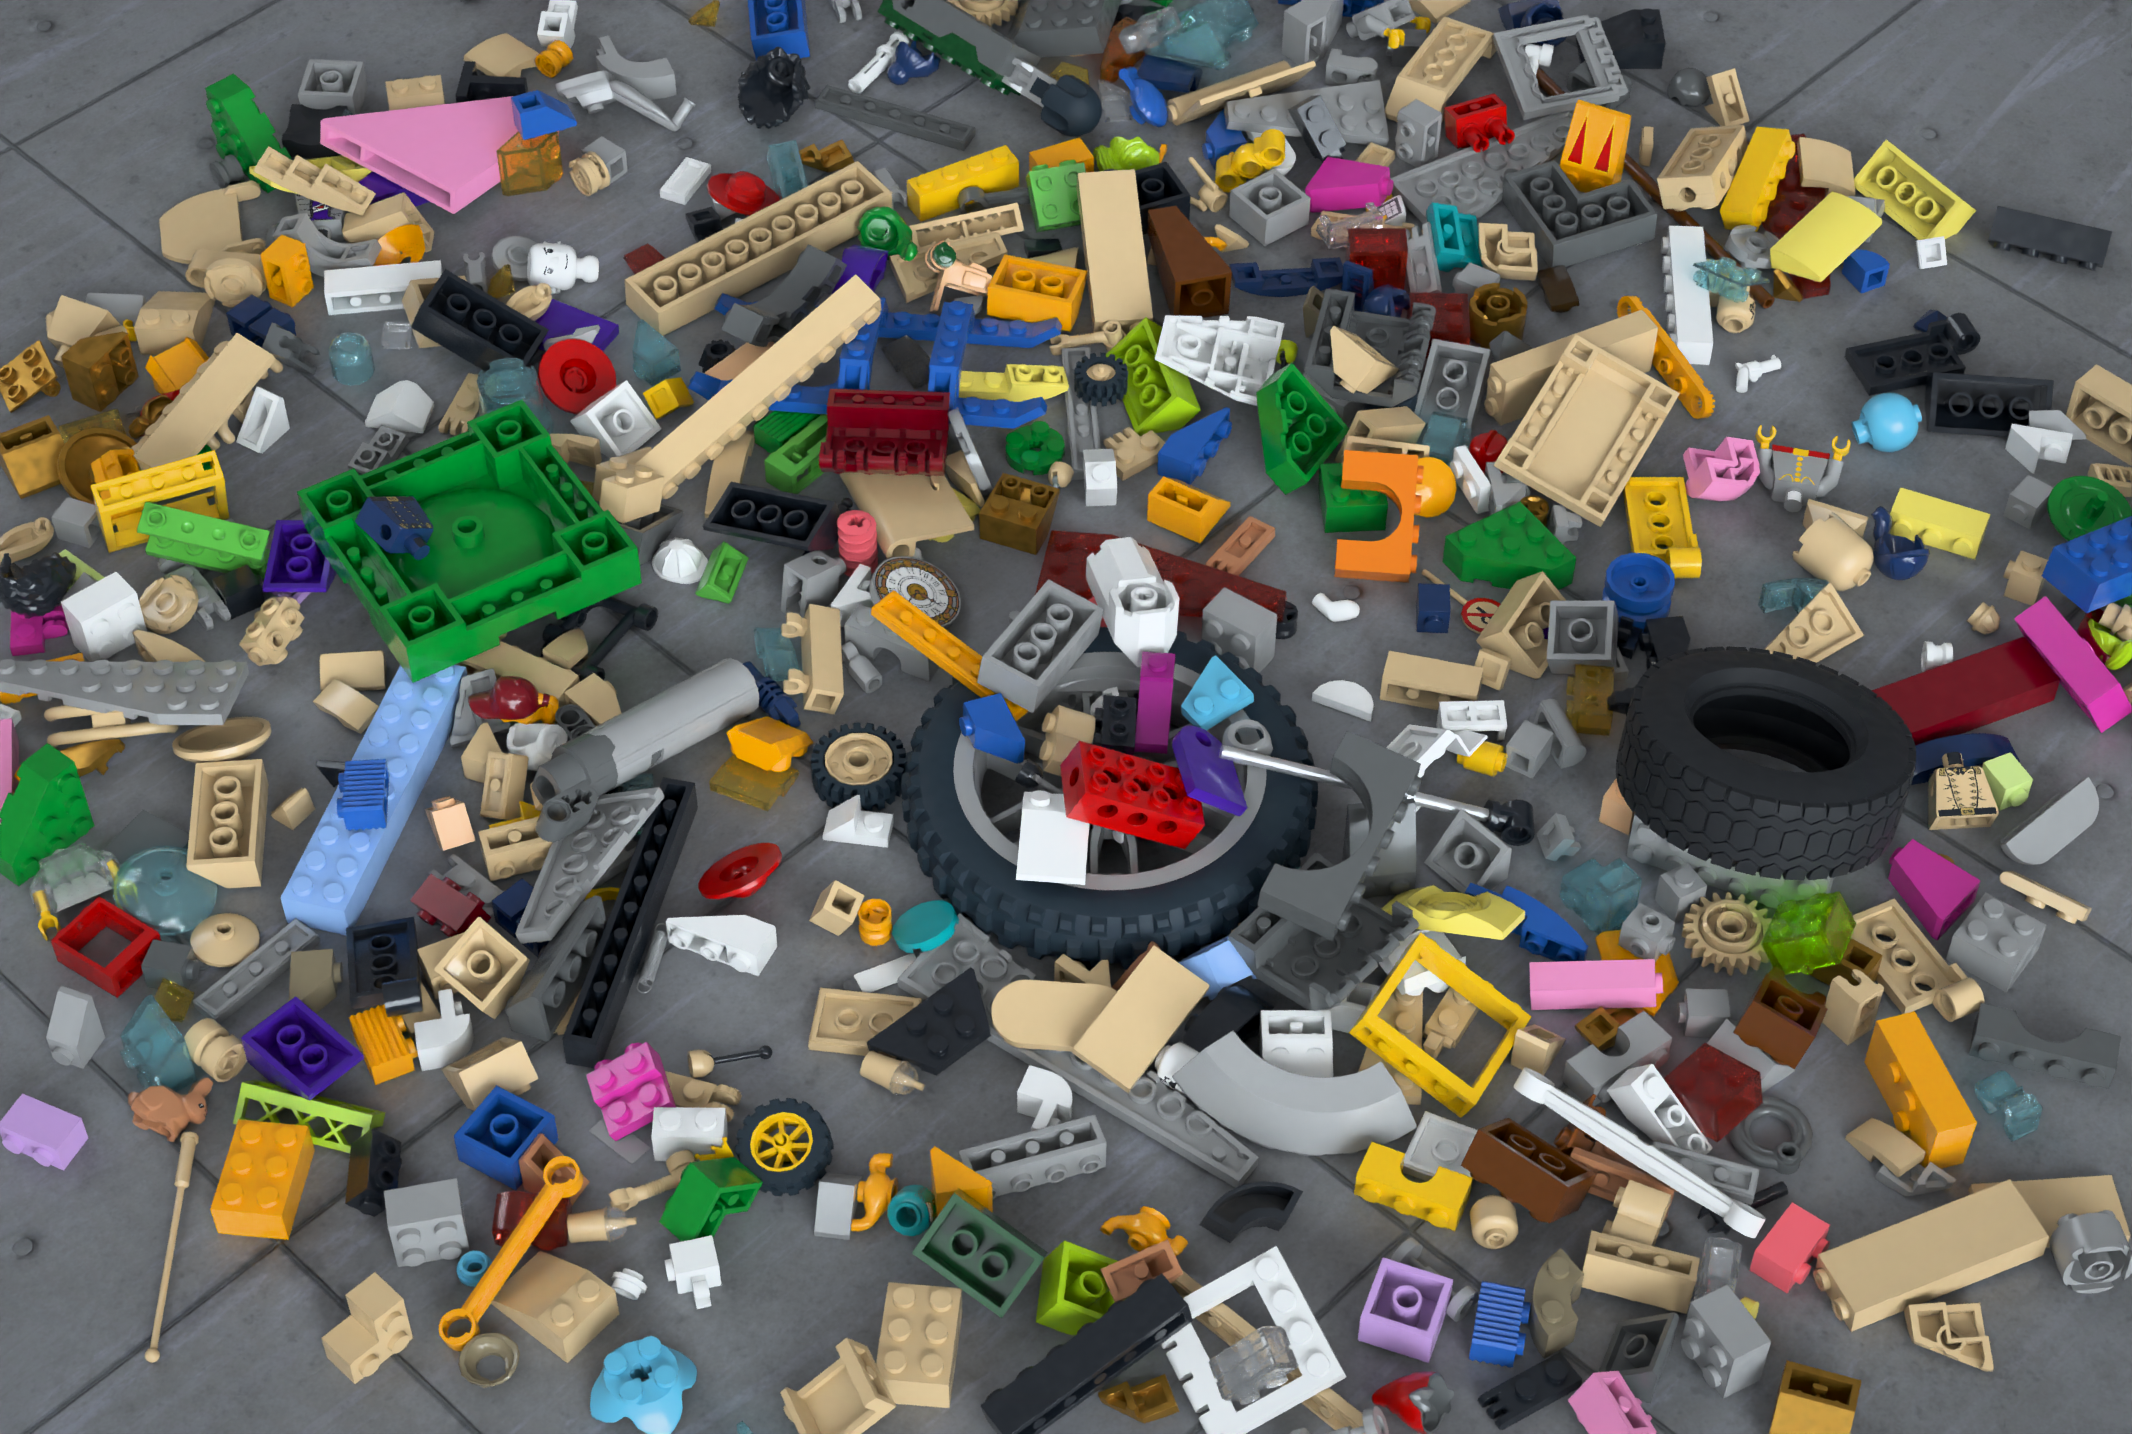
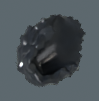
M776 47L766 55L759 56L756 61L749 64L745 72L741 73V77L738 79L739 108L749 124L755 123L759 129L762 126L768 129L773 126L777 127L783 122H788L791 115H794V112L803 104V100L809 98L808 90L810 85L806 80L805 68L801 65V58L798 54H787L781 47Z
M54 552L52 556H45L40 560L35 559L30 565H24L23 568H20L14 563L11 564L9 553H5L0 564V602L6 609H10L13 613L16 612L19 615H24L28 619L50 613L57 604L61 603L68 588L73 584L76 574L75 563H71L67 556L61 557L60 554Z

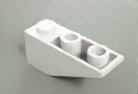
M747 915L674 917L666 920L669 943H672L679 949H688L701 954L708 960H717L730 965L740 972H748L759 976L777 948L776 927Z
M1653 1064L1628 1069L1607 1089V1092L1625 1117L1653 1141L1706 1155L1713 1149Z

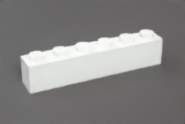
M1669 225L1667 237H1662L1661 254H1666V256H1663L1662 272L1667 273L1664 277V292H1669L1665 300V311L1670 312L1667 316V331H1672L1669 337L1690 364L1709 365L1713 348V334L1703 227Z

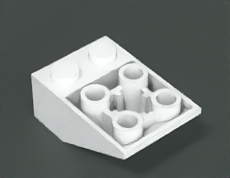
M1261 1010L1259 1028L1260 1058L1275 1067L1301 1076L1315 1078L1333 1077L1331 1010Z

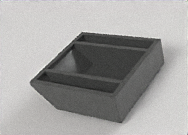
M1020 0L1007 37L1041 58L1104 53L1121 0Z

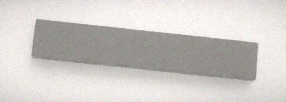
M1091 347L1062 348L1061 353L1062 366H1064L1069 384L1068 391L1065 392L1071 467L1074 470L1072 480L1084 479L1083 450L1100 449L1097 408L1091 405V400L1087 404L1083 402V397L1078 398L1077 392L1074 390V369L1078 361L1082 362L1084 356L1090 359Z

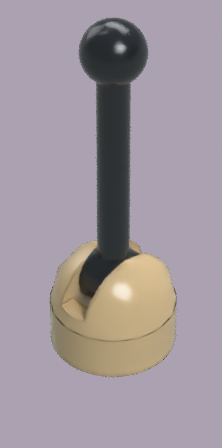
M764 1045L759 1050L714 1058L706 1050L688 1051L687 1057L691 1078L709 1075L715 1064L756 1057L769 1059L772 1056V1049Z

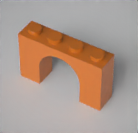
M1344 450L1341 488L1370 490L1385 494L1396 504L1400 513V523L1391 535L1382 540L1357 541L1337 539L1334 577L1408 583L1410 573H1416L1417 555H1412L1411 553L1412 543L1418 544L1419 525H1414V514H1420L1422 495H1416V484H1422L1424 466L1418 465L1419 455Z

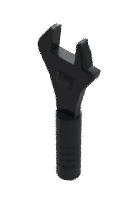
M1781 1181L1755 1193L1753 1203L1749 1206L1756 1209L1787 1195L1788 1188L1786 1184ZM1704 1206L1701 1207L1697 1218L1700 1219L1710 1214L1717 1223V1225L1708 1230V1233L1723 1232L1727 1235L1730 1232L1731 1227L1723 1221V1217Z

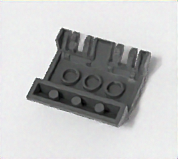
M1326 289L1304 372L1334 399L1392 408L1415 396L1421 378L1420 370L1424 366L1431 336L1429 332L1433 328L1436 316L1435 307L1430 304L1413 302L1411 319L1354 311L1355 293ZM1336 326L1358 335L1399 368L1397 373L1367 394L1357 390L1355 393H1351L1340 384L1342 379L1334 373L1330 335L1332 327Z

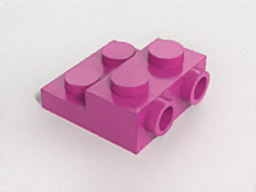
M647 1042L643 1044H630L626 1047L625 1054L614 1060L605 1059L599 1061L595 1065L594 1071L586 1075L593 1100L601 1108L608 1134L615 1141L652 1122L654 1107H676L660 1055Z

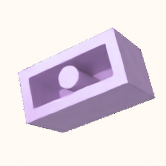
M21 1094L0 1121V1135L5 1148L15 1154L23 1153L33 1157L39 1164L46 1167L52 1165L65 1170L88 1140L82 1118L25 1094Z

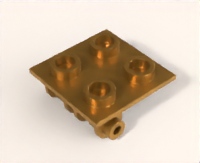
M40 340L0 368V392L11 413L40 391L50 397H55L60 392L61 386L56 380L58 376Z

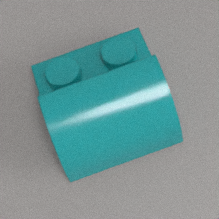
M1432 202L1426 210L1427 222L1431 225L1438 269L1449 273L1454 267L1465 268L1469 262L1483 267L1479 256L1476 215L1458 213L1457 206Z

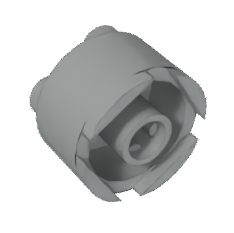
M2104 1210L2098 1213H2087L2079 1216L2076 1214H2066L2058 1220L2059 1227L2051 1235L2049 1247L2066 1286L2069 1284L2072 1286L2073 1291L2082 1294L2099 1293L2113 1288L2112 1281L2121 1275L2123 1280L2131 1275L2132 1250L2119 1221L2112 1211Z

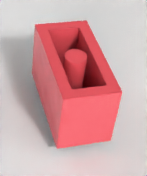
M1792 1202L1755 1249L1749 1271L1788 1293L1795 1283L1801 1285L1807 1278L1812 1267L1809 1265L1814 1258L1817 1259L1818 1254L1827 1251L1830 1241L1826 1240L1830 1225Z

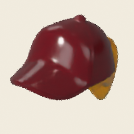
M518 676L499 677L492 689L474 693L468 698L471 710L478 717L483 719H501L504 722L516 721L526 725L536 723L539 720L542 723L555 724V714L559 709V701L555 696L539 693L529 680Z

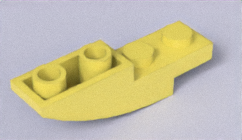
M1007 364L1004 373L961 371L959 398L976 397L985 400L1005 399L1012 402H1020L1042 396L1046 400L1068 391L1069 384L1064 366Z

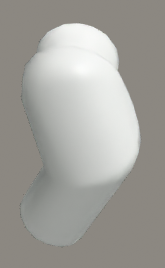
M1323 593L1317 594L1312 601V605L1332 622L1354 619L1360 612L1357 603L1351 600L1332 602Z

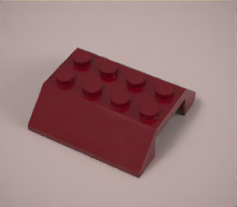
M830 389L827 402L828 427L826 440L821 442L819 468L822 472L837 474L945 476L949 442L948 412L950 411V392Z

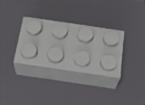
M1048 579L982 656L977 683L997 694L1001 693L1004 698L1034 713L1098 636L1104 609Z

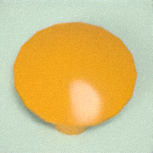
M1434 457L1419 458L1418 465L1424 466L1422 484H1416V495H1422L1420 514L1414 515L1426 518L1439 516L1447 511L1454 502L1457 491L1456 478L1451 468L1442 460Z

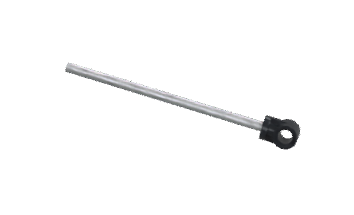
M1222 745L1219 751V758L1353 790L1340 778L1331 774L1329 770ZM1417 792L1415 797L1409 795L1407 798H1414L1418 806L1455 815L1461 809H1464L1475 819L1480 820V823L1491 832H1501L1502 840L1510 845L1521 846L1528 844L1535 835L1533 807L1524 800H1510L1500 805V802L1489 799L1484 808L1420 792Z

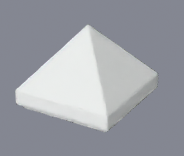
M1944 236L1916 241L1919 269L1947 265Z

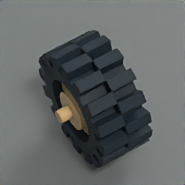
M1100 352V357H1096V354L1092 353L1090 354V359L1084 356L1082 362L1078 361L1074 369V390L1077 392V397H1083V402L1086 404L1091 400L1092 406H1097V402H1101L1102 406H1107L1108 401L1113 405L1116 404V398L1121 401L1124 398V394L1126 395L1128 388L1126 363L1123 364L1121 358L1115 360V355L1110 354L1109 357H1105L1106 353Z

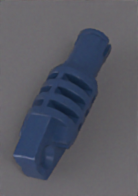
M750 661L743 663L754 676L760 698L758 705L769 717L776 720L779 719L781 722L794 728L801 725L799 715L794 710L797 705L792 698L783 692V689L773 678L764 677Z

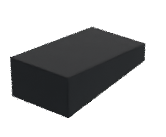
M1024 239V249L1027 258L1062 251L1059 239Z

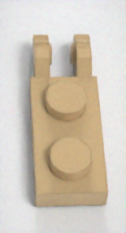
M665 1071L676 1107L725 1108L727 1122L732 1120L734 1112L731 1107L724 1104H739L742 1098L739 1090L727 1085L720 1084L717 1086L713 1083Z

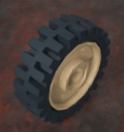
M860 722L853 723V729H849L848 725L844 724L840 726V732L833 728L828 731V737L823 735L819 739V744H815L811 754V777L815 792H818L819 798L822 801L826 800L827 805L831 808H834L837 804H842L856 795H860V804L864 811L872 812V806H875L878 811L884 809L885 801L891 805L895 802V796L900 797L902 794V774L906 773V750L903 748L902 741L900 739L896 740V734L892 731L886 733L885 727L879 726L877 730H874V724L866 723L865 728H861Z

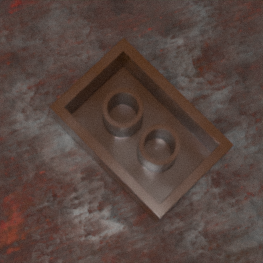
M1505 1118L1478 1129L1461 1163V1166L1470 1171L1471 1177L1476 1181L1490 1184L1500 1191L1501 1197L1506 1198L1512 1203H1519L1529 1210V1214L1534 1219L1544 1223L1548 1222L1549 1224L1579 1210L1597 1175L1510 1118Z

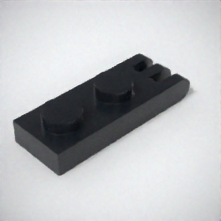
M1558 1352L1485 1392L1477 1401L1483 1408L1491 1405L1486 1413L1491 1419L1500 1416L1495 1421V1425L1499 1430H1504L1580 1388L1582 1378L1563 1354Z

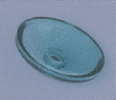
M164 845L146 848L129 857L116 874L113 893L116 907L158 931L160 935H175L192 930L211 914L216 904L218 887L217 883L187 870V849ZM169 876L171 879L163 880L161 877Z

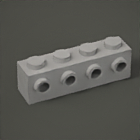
M1094 1114L960 1150L959 1162L992 1182L993 1200L997 1196L1012 1192H1024L1037 1185L1048 1182L1057 1183L1067 1177L1082 1173L1090 1174L1106 1167L1107 1142Z

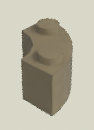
M1562 1248L1553 1253L1540 1268L1535 1279L1528 1318L1530 1334L1534 1345L1544 1359L1573 1342L1578 1317L1571 1305L1580 1297L1584 1274Z

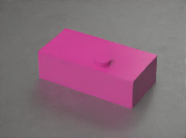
M2046 596L2014 618L2022 635L2061 679V686L2101 733L2132 712V707L2120 683L2095 655L2093 648L2086 639L2078 635Z

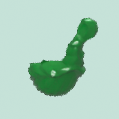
M874 207L863 213L857 226L860 231L858 239L862 246L888 250L887 260H890V256L897 254L904 261H912L918 254V246L912 242V230L897 211L889 207Z

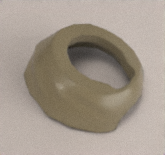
M484 1333L474 1336L466 1343L460 1353L458 1365L461 1375L470 1383L483 1388L502 1384L514 1374L518 1366L520 1356L518 1345L508 1336L500 1333ZM489 1355L499 1356L505 1361L506 1373L493 1381L480 1376L476 1370L479 1361Z

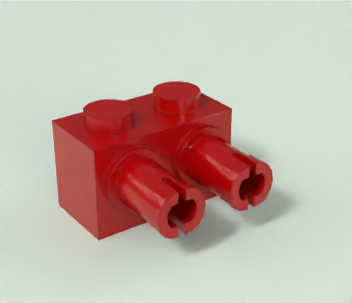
M1495 93L1444 108L1446 138L1457 149L1471 146L1475 152L1480 153V149L1482 151L1488 149L1489 139L1493 137L1501 145H1506V142L1510 144L1515 138L1513 130L1507 127L1506 104Z

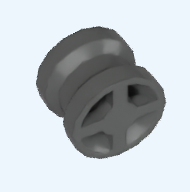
M232 154L225 156L221 162L214 161L210 163L211 174L215 182L222 189L228 187L232 181L239 182L244 179L242 167Z

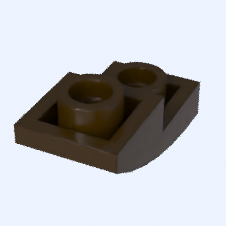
M1564 265L1538 270L1537 282L1544 292L1545 303L1551 312H1567L1572 307L1580 305L1576 290Z

